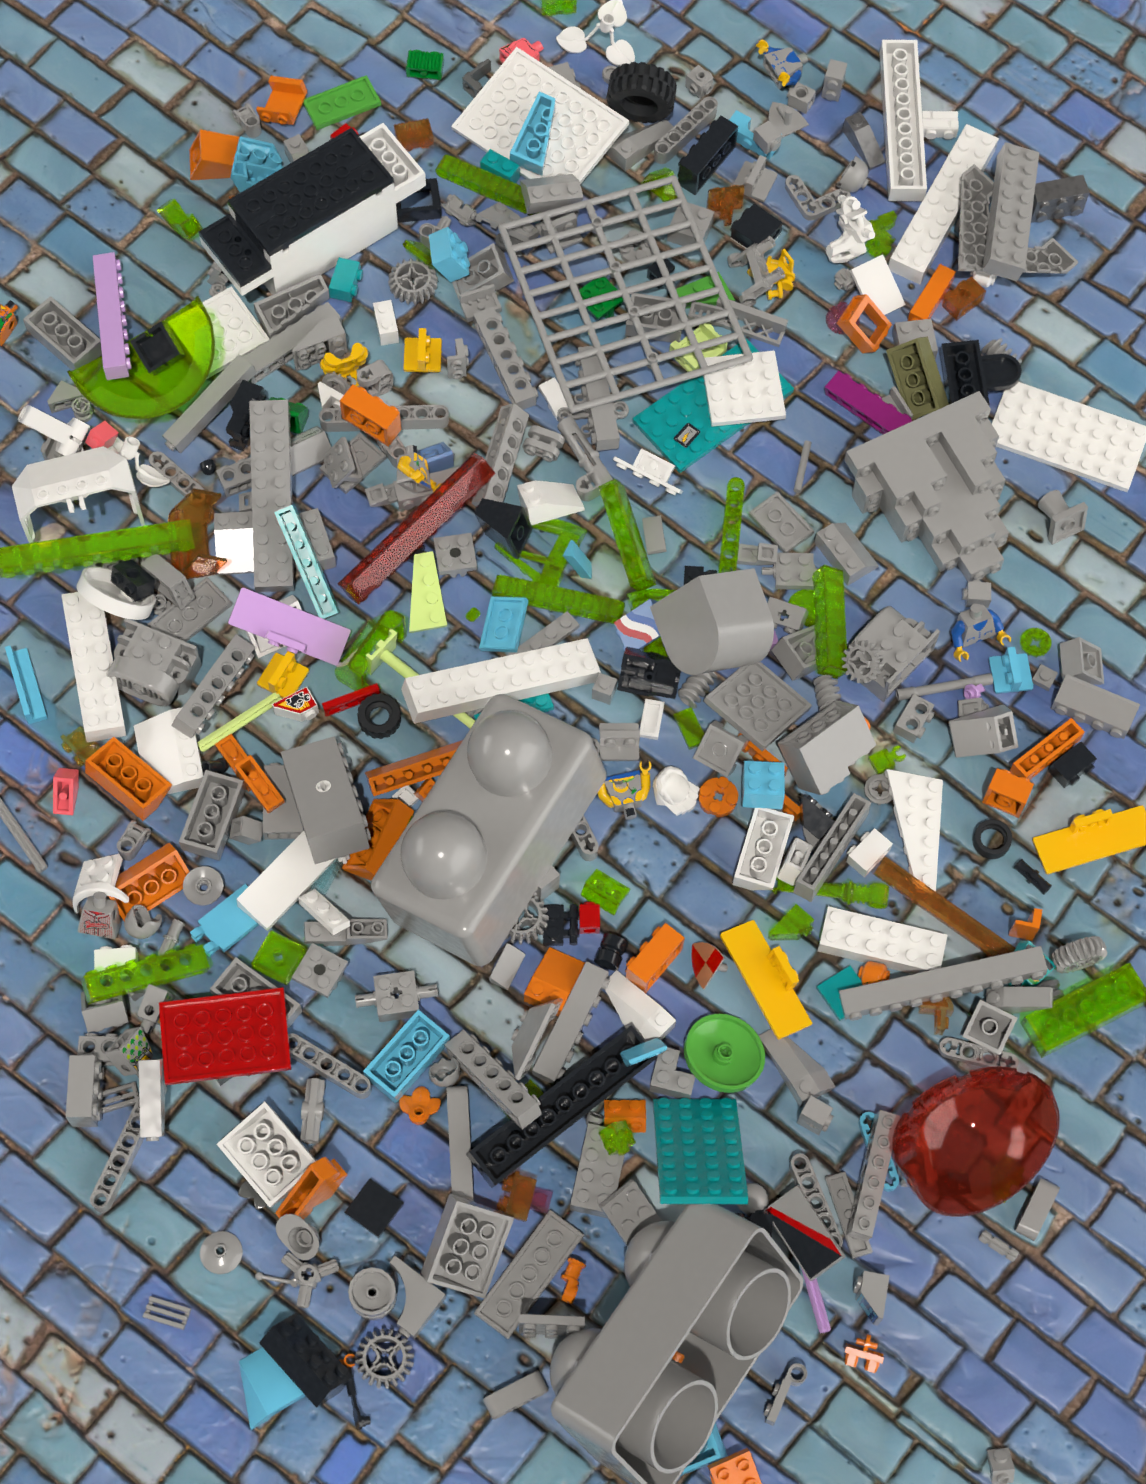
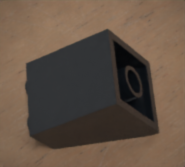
M482 498L479 505L476 506L475 515L485 535L512 557L519 559L533 529L524 508Z

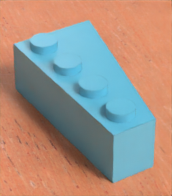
M539 92L510 151V160L520 165V167L542 176L556 98Z

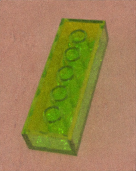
M1129 962L1053 1001L1052 1008L1036 1010L1026 1015L1021 1021V1025L1040 1057L1043 1058L1146 1005V987Z

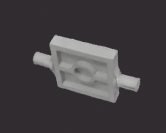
M777 553L776 564L773 567H762V575H773L775 589L814 590L815 576H827V568L815 567L813 553Z

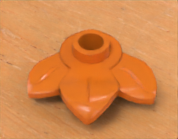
M420 1086L413 1091L411 1096L403 1095L399 1099L401 1111L409 1115L412 1123L422 1125L428 1120L429 1115L439 1110L441 1101L439 1098H430L428 1089Z

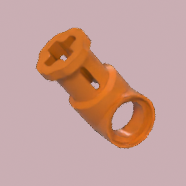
M568 1258L567 1262L569 1264L564 1275L560 1277L567 1282L561 1301L572 1305L579 1288L578 1278L586 1265L576 1259Z

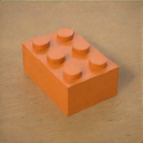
M354 384L341 398L342 419L389 447L401 431L400 412L398 409L391 405L388 406L379 397H373L363 387H357Z
M667 923L662 927L658 926L652 933L653 938L649 943L645 941L639 949L640 953L636 958L634 956L631 957L626 964V978L645 994L683 950L685 937Z

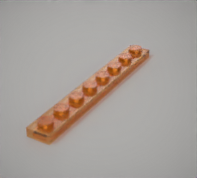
M887 857L883 859L874 872L876 877L990 957L1015 951L1016 948Z

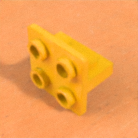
M419 328L418 338H405L404 371L441 372L442 339L427 336L426 328Z
M287 651L285 656L275 653L257 681V685L271 693L279 694L281 698H285L297 692L309 673V668L297 663L295 654Z

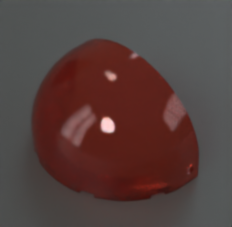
M1011 1067L970 1070V1074L957 1077V1075L951 1076L932 1086L912 1102L913 1107L908 1113H903L896 1125L892 1148L896 1164L904 1181L927 1208L944 1216L962 1217L990 1210L1007 1201L1036 1176L1047 1161L1055 1145L1060 1124L1059 1109L1051 1087L1035 1074L1030 1072L1026 1074L1021 1073L1016 1068Z

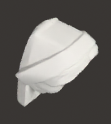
M672 766L665 767L653 781L657 805L666 806L676 816L683 815L686 812L689 813L694 809L700 788L689 782L681 769Z

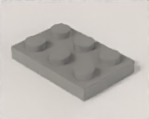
M632 1179L599 1205L627 1247L632 1238L641 1229L661 1221L638 1185Z

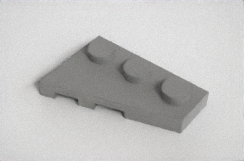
M498 202L478 213L475 220L478 222L486 221L490 223V227L497 229L499 224L522 217L510 210L506 205ZM532 224L507 230L508 235L524 242L537 238L540 233Z

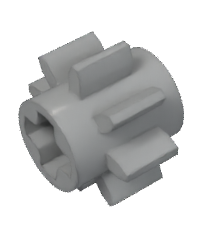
M842 268L835 274L836 282L834 284L839 290L845 289L848 291L856 285L849 269Z

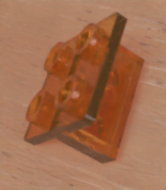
M744 185L716 187L708 190L706 209L719 212L720 220L723 219L724 226H731L733 210L742 208Z
M515 1171L503 1181L501 1190L504 1191L503 1198L499 1199L496 1210L510 1215L516 1220L526 1222L537 1180L519 1175L520 1172Z

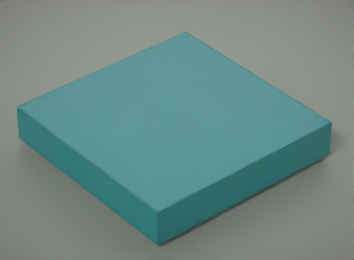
M848 966L818 985L816 989L840 1022L845 1017L839 991L863 985L853 968Z

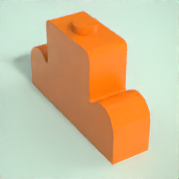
M323 1157L310 1164L275 1214L279 1218L285 1214H295L304 1220L310 1215L315 1206L332 1197L348 1174L335 1159L329 1160L327 1157Z

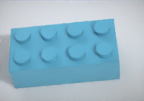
M417 1010L363 1071L364 1076L396 1104L445 1049L444 1044L450 1040V1035L420 1010Z

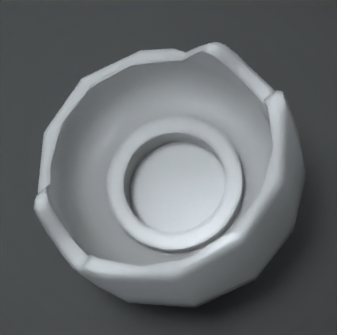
M442 1057L439 1062L434 1063L429 1068V1079L439 1087L452 1086L460 1076V1065L455 1057H452L451 1060H446Z
M747 1183L748 1204H737L739 1209L750 1217L751 1213H755L756 1210H764L769 1206L768 1194L761 1185Z

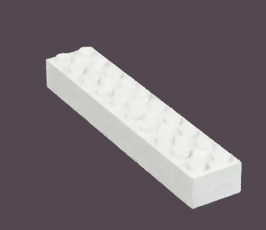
M882 40L879 54L888 201H923L927 191L917 40Z
M968 124L965 125L892 254L888 266L891 272L921 285L960 215L962 174L973 164L984 172L996 150L999 138Z
M588 638L405 678L401 690L415 724L484 708L488 701L498 694H505L516 700L595 683L601 671Z

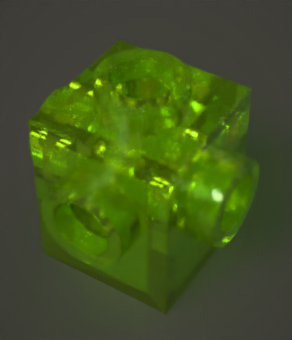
M877 228L874 232L875 238L868 240L865 246L874 257L887 256L893 248L891 245L896 238L883 228Z
M625 1120L613 1122L598 1132L609 1155H624L630 1151L629 1147L636 1143L632 1131Z

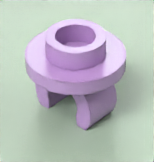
M968 684L964 688L965 699L979 698L981 696L980 693L985 692L982 684L977 686Z

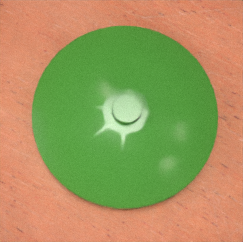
M727 1014L705 1016L692 1026L685 1038L684 1056L690 1071L702 1084L713 1090L724 1093L745 1090L758 1079L763 1071L765 1051L760 1037L750 1025L735 1016Z

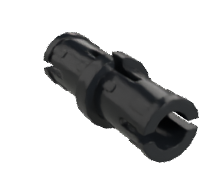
M1023 859L1014 866V869L1027 879L1026 882L1033 884L1043 895L1052 887L1051 884L1039 875L1040 872L1038 870L1032 869Z

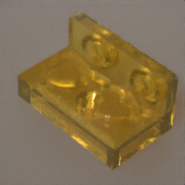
M81 726L67 737L64 734L60 736L63 742L61 744L62 748L67 753L71 752L75 756L73 759L79 767H85V760L100 749L95 741H86L85 731Z

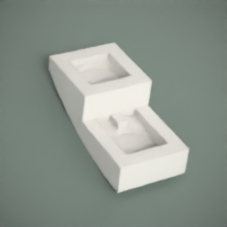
M554 377L540 384L538 389L557 420L558 410L562 407L568 408L559 383Z

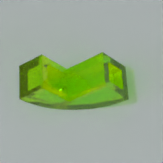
M170 199L157 209L168 225L185 239H191L203 229L193 214H185L176 199Z

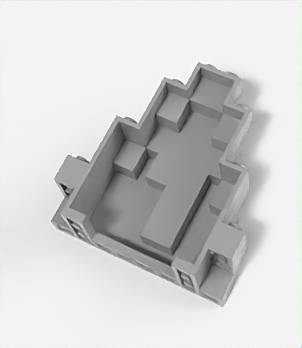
M980 391L846 451L845 462L856 478L852 497L862 514L868 511L873 512L880 507L901 543L912 541L919 536L940 572L944 570L949 571L958 565L967 582L981 580L986 574H994L1002 568L1004 558L998 547L1003 546L1007 542L1009 535L1007 528L998 516L1001 507L998 500L1006 481L995 464L997 455L995 448L999 435L988 419L991 408Z

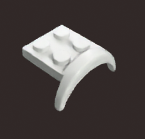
M120 854L83 862L72 902L76 914L79 913V902L86 897L93 896L98 891L104 892L106 896L117 898L124 903L129 902V897L115 887L123 860Z

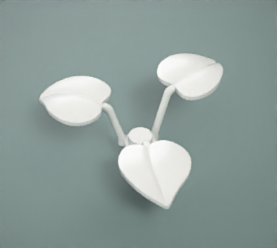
M610 0L600 7L598 11L600 23H597L596 27L587 37L578 27H568L556 36L558 44L564 50L570 53H581L587 48L585 41H588L600 28L603 33H610L612 45L606 49V57L612 64L621 66L622 64H630L635 61L633 48L627 41L618 40L616 43L614 42L613 27H620L627 20V13L622 0Z
M117 437L114 444L108 448L127 458V460L135 457V469L138 471L136 477L143 484L150 487H159L171 481L149 465L142 464L139 467L140 453L137 450L140 442L138 439L126 437L123 442Z

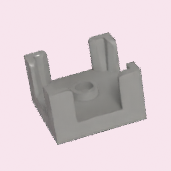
M715 720L709 725L693 759L728 777L734 772L737 766L735 763L742 750L746 748L749 739L744 735L737 737L722 728L724 724Z

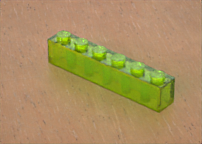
M613 479L599 486V490L629 584L638 592H642L656 585L625 486L616 479Z
M823 565L813 573L812 577L814 583L817 674L830 675L832 678L838 679L847 671V668H842L846 664V661H843L842 658L847 656L844 653V650H847L843 570Z

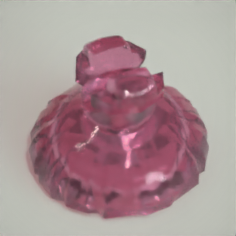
M841 301L839 304L832 306L826 314L827 327L834 333L845 334L837 322L849 305L847 302ZM859 317L858 320L856 321L857 326H858L859 323H860V321H859V320H860V317Z

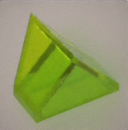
M665 167L649 173L641 183H648L675 174L673 170ZM672 183L650 189L663 202L677 199Z

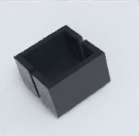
M159 322L148 329V333L143 332L130 341L149 374L156 375L169 367L168 363L174 364L186 356L169 325L164 322Z

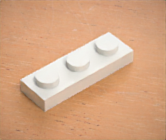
M316 889L298 898L299 904L332 935L350 926L349 919Z

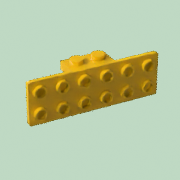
M1141 805L1112 814L1111 809L1105 811L1099 809L1094 811L1092 815L1085 816L1082 814L1075 817L1070 827L1034 837L1032 841L1045 873L1049 875L1145 846L1146 810L1144 806Z
M754 920L722 932L720 938L776 1038L780 1040L810 1027L812 1021L793 989L799 982L798 974L792 969L786 953L782 951L780 946L771 950Z

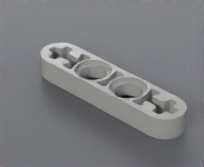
M157 451L149 456L150 466L155 468L164 477L170 479L169 484L192 504L201 505L206 501V493L203 487L165 454ZM155 459H157V460H160V459H161L162 465H161L159 462H156V463H155L154 460H155ZM169 469L176 470L173 476H167L166 472ZM181 481H188L189 485L182 488L179 486ZM193 489V491H194L197 495L200 494L201 497L199 498V497L196 496V497L194 498V494H193V492H192L191 490Z
M944 1038L938 1046L940 1055L945 1058L1003 1073L1014 1072L1019 1064L1018 1058L1012 1053L1002 1051L999 1055L981 1045L954 1038ZM949 1043L953 1049H957L958 1046L961 1047L958 1055H956L957 1050L951 1049L950 1052H946V1048L943 1046ZM963 1049H972L974 1056L971 1058L965 1057ZM983 1054H992L994 1061L992 1063L985 1062ZM998 1056H1001L1000 1061L1011 1059V1063L1014 1065H1011L1010 1068L1006 1067L1007 1064L1004 1062L996 1065Z

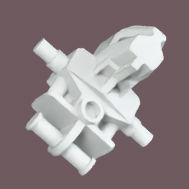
M840 195L838 197L841 208L837 209L836 213L840 215L838 224L843 234L839 239L830 242L826 247L828 260L832 263L848 262L866 253L867 250L864 242L875 238L872 224L864 217L868 213L867 210L861 208L860 202L853 196L846 197L845 195Z

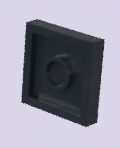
M369 1179L344 1213L374 1236L380 1238L403 1207L404 1202L372 1179Z

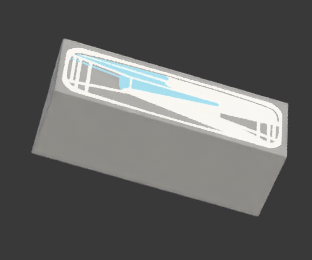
M315 426L291 438L292 476L324 462L323 456L329 451L331 445L325 431L319 426Z

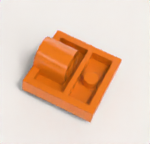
M748 1448L707 1465L713 1484H762Z

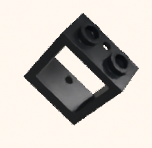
M437 178L426 179V186L415 192L431 191L432 205L401 208V201L396 203L398 223L441 219Z

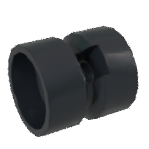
M604 934L600 945L602 949H598L594 962L605 969L617 971L622 962L621 956L626 952L629 943L617 935Z

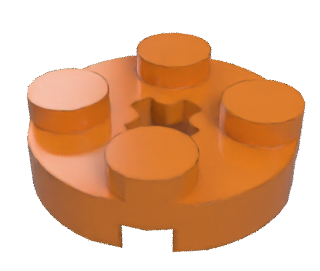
M726 777L709 779L700 788L699 805L707 814L716 815V817L727 816L734 811L737 805V788ZM716 793L723 795L722 801L713 799Z

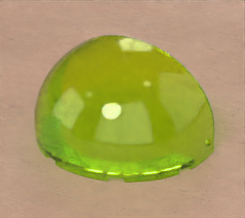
M198 296L195 297L188 305L161 321L169 325L185 352V357L174 364L168 363L169 367L156 375L149 374L132 346L131 340L126 342L130 348V354L127 355V358L130 357L132 369H129V377L107 380L103 369L102 356L75 370L67 371L79 392L87 401L101 411L115 417L130 420L157 418L169 414L186 404L205 383L215 356L213 325Z

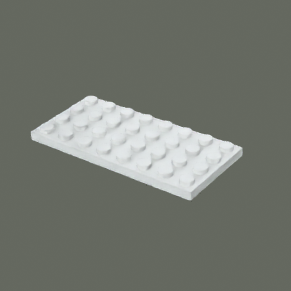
M1018 382L1013 388L1004 390L992 422L994 429L999 435L996 447L1124 492L1129 490L1146 442V426L1021 382Z

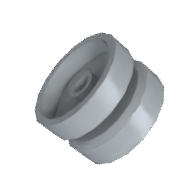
M363 1269L350 1282L348 1290L350 1303L355 1312L362 1318L368 1320L382 1319L390 1314L395 1307L397 1293L394 1281L382 1269ZM374 1291L376 1295L370 1296L369 1292Z

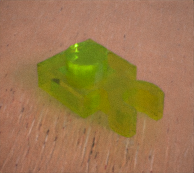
M893 210L878 216L876 220H869V222L872 224L874 232L876 230L878 232L890 230L895 226L897 215Z
M900 745L895 746L890 753L887 749H883L869 756L868 760L877 774L884 773L886 769L891 770L895 768V761L902 762L905 760V754L902 756L896 754L901 749Z

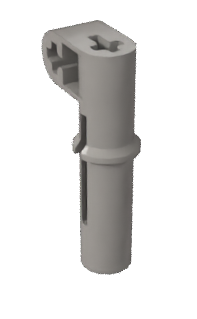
M573 417L564 418L559 422L557 428L578 458L579 466L587 472L576 482L577 493L581 500L590 501L609 491L615 485V481L600 460L599 452L593 449Z

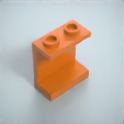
M270 76L268 82L272 92L265 107L257 106V113L261 121L294 125L308 92L306 86L301 79Z

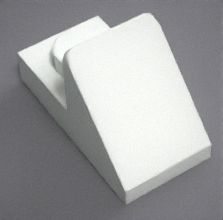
M319 381L318 391L322 410L330 408L332 405L334 408H341L340 400L344 395Z

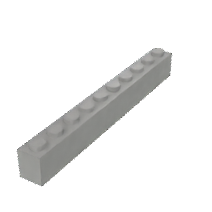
M1038 946L839 991V997L845 1020L850 1019L854 1021L868 1014L870 1016H877L886 1010L895 1012L901 1010L904 1006L918 1007L923 1004L922 1002L931 1001V1003H936L949 996L951 998H958L967 992H971V994L980 993L983 989L989 987L991 989H998L1007 983L1017 985L1024 982L1025 979L1039 980L1047 974V965L1042 948Z

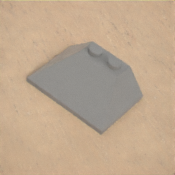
M558 998L534 1006L529 1011H524L520 1019L523 1022L520 1030L516 1028L511 1038L514 1041L512 1044L515 1079L520 1080L528 1074L536 1058L534 1052L548 1023L555 1018L563 999Z

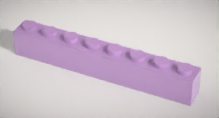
M115 252L93 255L105 376L107 380L129 377V369H132L130 357L127 358V355L130 354L129 344L126 343V340H129L128 331L124 329V326H127L126 315H123V312H126L125 303L121 300V298H124L123 287H120V284H123L122 274L119 273V270H122L120 259L116 260Z

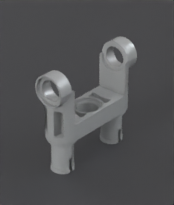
M771 236L759 244L751 245L741 253H733L727 257L729 267L731 268L743 267L747 263L750 264L755 284L742 292V295L739 297L740 303L749 307L756 304V298L770 290L774 283L785 277V272L781 267L776 268L771 273L768 271L764 253L776 246Z

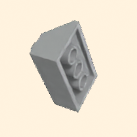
M1066 674L1051 709L1060 715L1072 717L1079 723L1089 724L1096 730L1106 731L1115 738L1124 739L1140 704Z

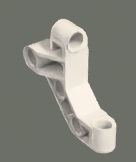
M24 406L19 414L18 422L57 441L56 452L65 456L84 451L83 445L88 437L86 434L90 428L89 425L76 418H72L65 424L32 406Z

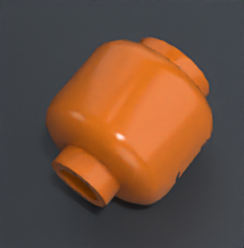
M868 961L865 966L860 967L858 977L861 978L862 985H868L889 980L890 971L887 970L885 964Z

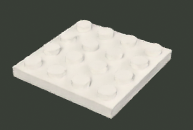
M232 286L168 321L171 329L207 379L224 370L238 354L241 356L249 354L258 345L270 340Z
M775 351L752 353L753 360L703 375L712 427L786 419ZM744 354L706 357L705 361L710 366L744 356Z

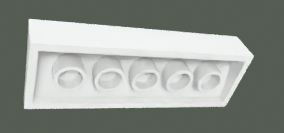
M303 831L237 898V906L266 931H269L299 900L298 898L338 858L314 864L308 841Z

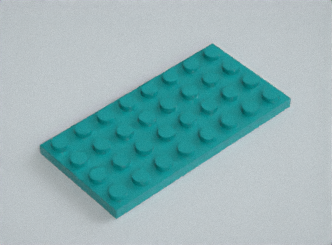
M745 338L751 353L759 352L753 346V344L747 338ZM738 343L721 356L744 353ZM779 373L783 399H785L794 392V388ZM703 375L684 381L632 418L635 426L669 463L675 465V469L679 473L686 470L750 424L711 426ZM687 423H690L700 430V434L685 448L675 441L674 437Z
M653 1099L660 1204H748V1190L736 1099Z

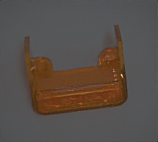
M193 488L169 513L168 529L171 565L181 572L186 579L214 575L227 563V558L209 555L207 525L214 519L212 505L221 498V493Z

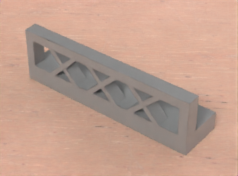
M719 297L716 306L724 308ZM729 300L737 320H741L745 324V326L741 327L745 336L776 347L780 346L787 330V319ZM729 318L725 320L724 326H719L734 331ZM758 326L762 332L755 333L751 328ZM775 332L780 335L778 340L770 338L768 334Z

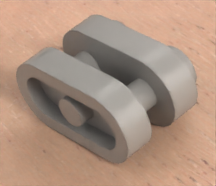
M532 425L528 432L530 438H526L522 445L525 453L531 456H539L547 462L556 461L560 454L558 449L563 447L565 438L557 432Z

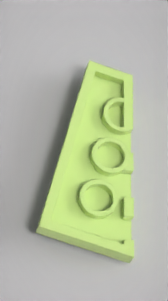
M432 551L414 554L409 633L447 627L434 553Z

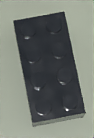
M721 115L717 120L712 121L709 130L701 134L696 145L693 144L687 156H683L679 161L677 176L682 188L694 195L699 192L735 149L738 125Z
M297 1313L272 1326L259 1342L263 1349L316 1408L339 1394L354 1377Z

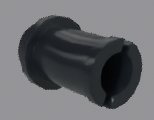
M218 758L214 761H204L202 769L204 773L205 770L223 774L228 769V763L223 758Z

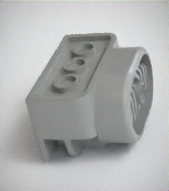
M892 606L882 609L851 643L855 644V641L862 642L868 640L869 644H875L874 649L880 648L878 655L883 656L880 662L884 664V666L879 667L882 673L876 674L877 679L861 684L883 702L931 654L940 633L937 629L931 634L924 628L925 623L923 621L918 623L914 619L905 618Z
M125 618L126 630L123 635H119L117 638L118 644L114 650L115 659L107 672V677H116L118 689L131 696L157 706H169L175 695H184L189 691L202 666L197 647Z

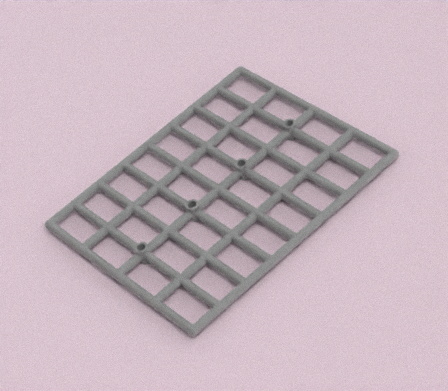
M675 175L499 224L498 230L571 413L580 412L753 360V355ZM672 183L677 199L645 208L641 207L636 193ZM629 196L635 211L602 220L601 217L597 216L593 205ZM681 205L687 219L686 221L655 230L650 229L645 215ZM583 208L587 209L592 223L555 232L551 217ZM638 217L644 233L608 243L602 227ZM543 220L549 235L512 245L507 232L508 229ZM691 228L696 243L660 253L654 237ZM588 231L597 234L601 245L567 255L564 254L559 242L560 239ZM647 240L653 255L620 264V262L615 261L611 250ZM552 242L557 254L556 258L525 267L520 266L515 252ZM700 250L706 265L669 274L663 259ZM601 252L605 253L610 267L573 277L568 264L569 261ZM657 262L662 274L661 278L626 287L620 272ZM561 264L566 280L532 290L529 289L524 274ZM705 272L710 273L715 285L714 288L682 297L678 296L673 284L674 281ZM608 275L615 278L619 290L582 299L577 284ZM666 284L672 300L639 309L633 305L629 294ZM570 287L575 299L574 303L538 312L533 299L534 296ZM719 294L725 310L688 320L682 304ZM618 297L623 298L628 310L627 313L591 322L586 309L587 306ZM671 307L676 308L681 320L680 323L644 332L639 320L640 316ZM579 309L585 325L547 335L542 319ZM725 317L729 318L734 333L698 343L692 327ZM626 320L633 322L638 335L605 345L600 344L595 329ZM684 329L691 344L690 346L658 355L652 351L648 340ZM588 332L594 348L560 358L556 357L551 342ZM738 339L744 356L710 366L707 365L701 350ZM641 342L647 358L610 369L604 352ZM694 352L700 366L699 369L663 378L657 364L658 362ZM597 355L603 371L570 381L565 380L560 365ZM644 366L652 369L656 379L655 382L619 392L613 377L614 375ZM606 378L612 392L611 395L575 405L569 388Z

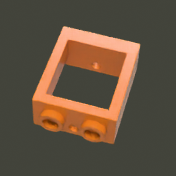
M867 294L854 296L837 322L838 326L862 353L878 350L881 341L887 336L888 330L892 326L891 322ZM863 311L877 326L870 338L856 324Z

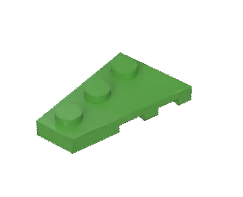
M717 272L728 299L735 301L722 276ZM709 275L679 287L676 291L678 296L682 297L714 288L715 285ZM719 294L696 300V302L716 306ZM692 302L686 303V309L691 307Z

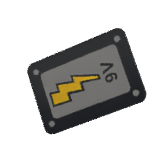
M687 423L674 437V440L687 448L700 434V430Z

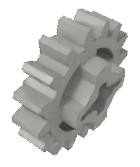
M868 640L862 642L855 641V644H849V649L844 650L847 656L842 658L843 661H846V664L842 666V668H847L845 674L852 675L850 680H857V683H868L871 680L877 679L876 674L882 673L879 667L884 666L880 662L883 656L878 655L880 648L874 649L875 644H869Z

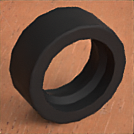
M989 819L979 824L974 832L972 841L975 850L982 857L998 859L1009 850L1013 838L1011 830L1005 823L1000 820ZM987 829L997 830L1004 837V843L999 849H989L981 842V834Z

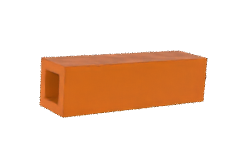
M939 264L911 309L907 321L930 319L953 283L956 271Z

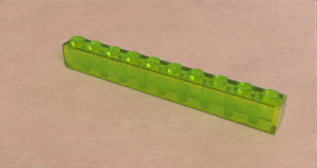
M187 519L0 547V577L12 578L16 575H32L42 571L52 572L56 569L91 566L95 563H111L115 560L126 561L135 557L146 558L155 554L166 555L175 551L186 552L190 549H195L191 521Z

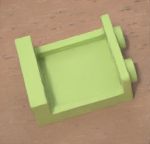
M710 323L700 324L693 331L698 343L722 336L714 330ZM685 337L679 343L676 340L670 344L669 351L690 346L688 337ZM727 343L701 350L704 358L723 355L727 351ZM694 352L674 358L687 372L700 368Z

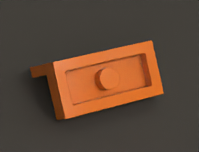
M1034 908L1027 922L1015 920L1009 931V936L1032 941L1040 928L1043 910Z

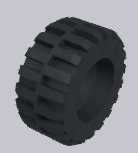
M646 62L625 63L618 66L611 73L606 101L612 110L628 120L654 123L658 120H664L673 111L677 84L674 77L662 67L646 64Z

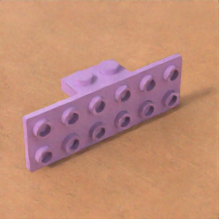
M241 588L228 624L268 639V643L279 647L281 644L286 646V650L297 654L299 651L335 666L339 663L351 632L348 628L246 588Z

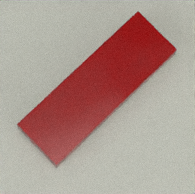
M378 684L367 686L322 703L325 717L358 706L367 696H372L375 693L379 694Z

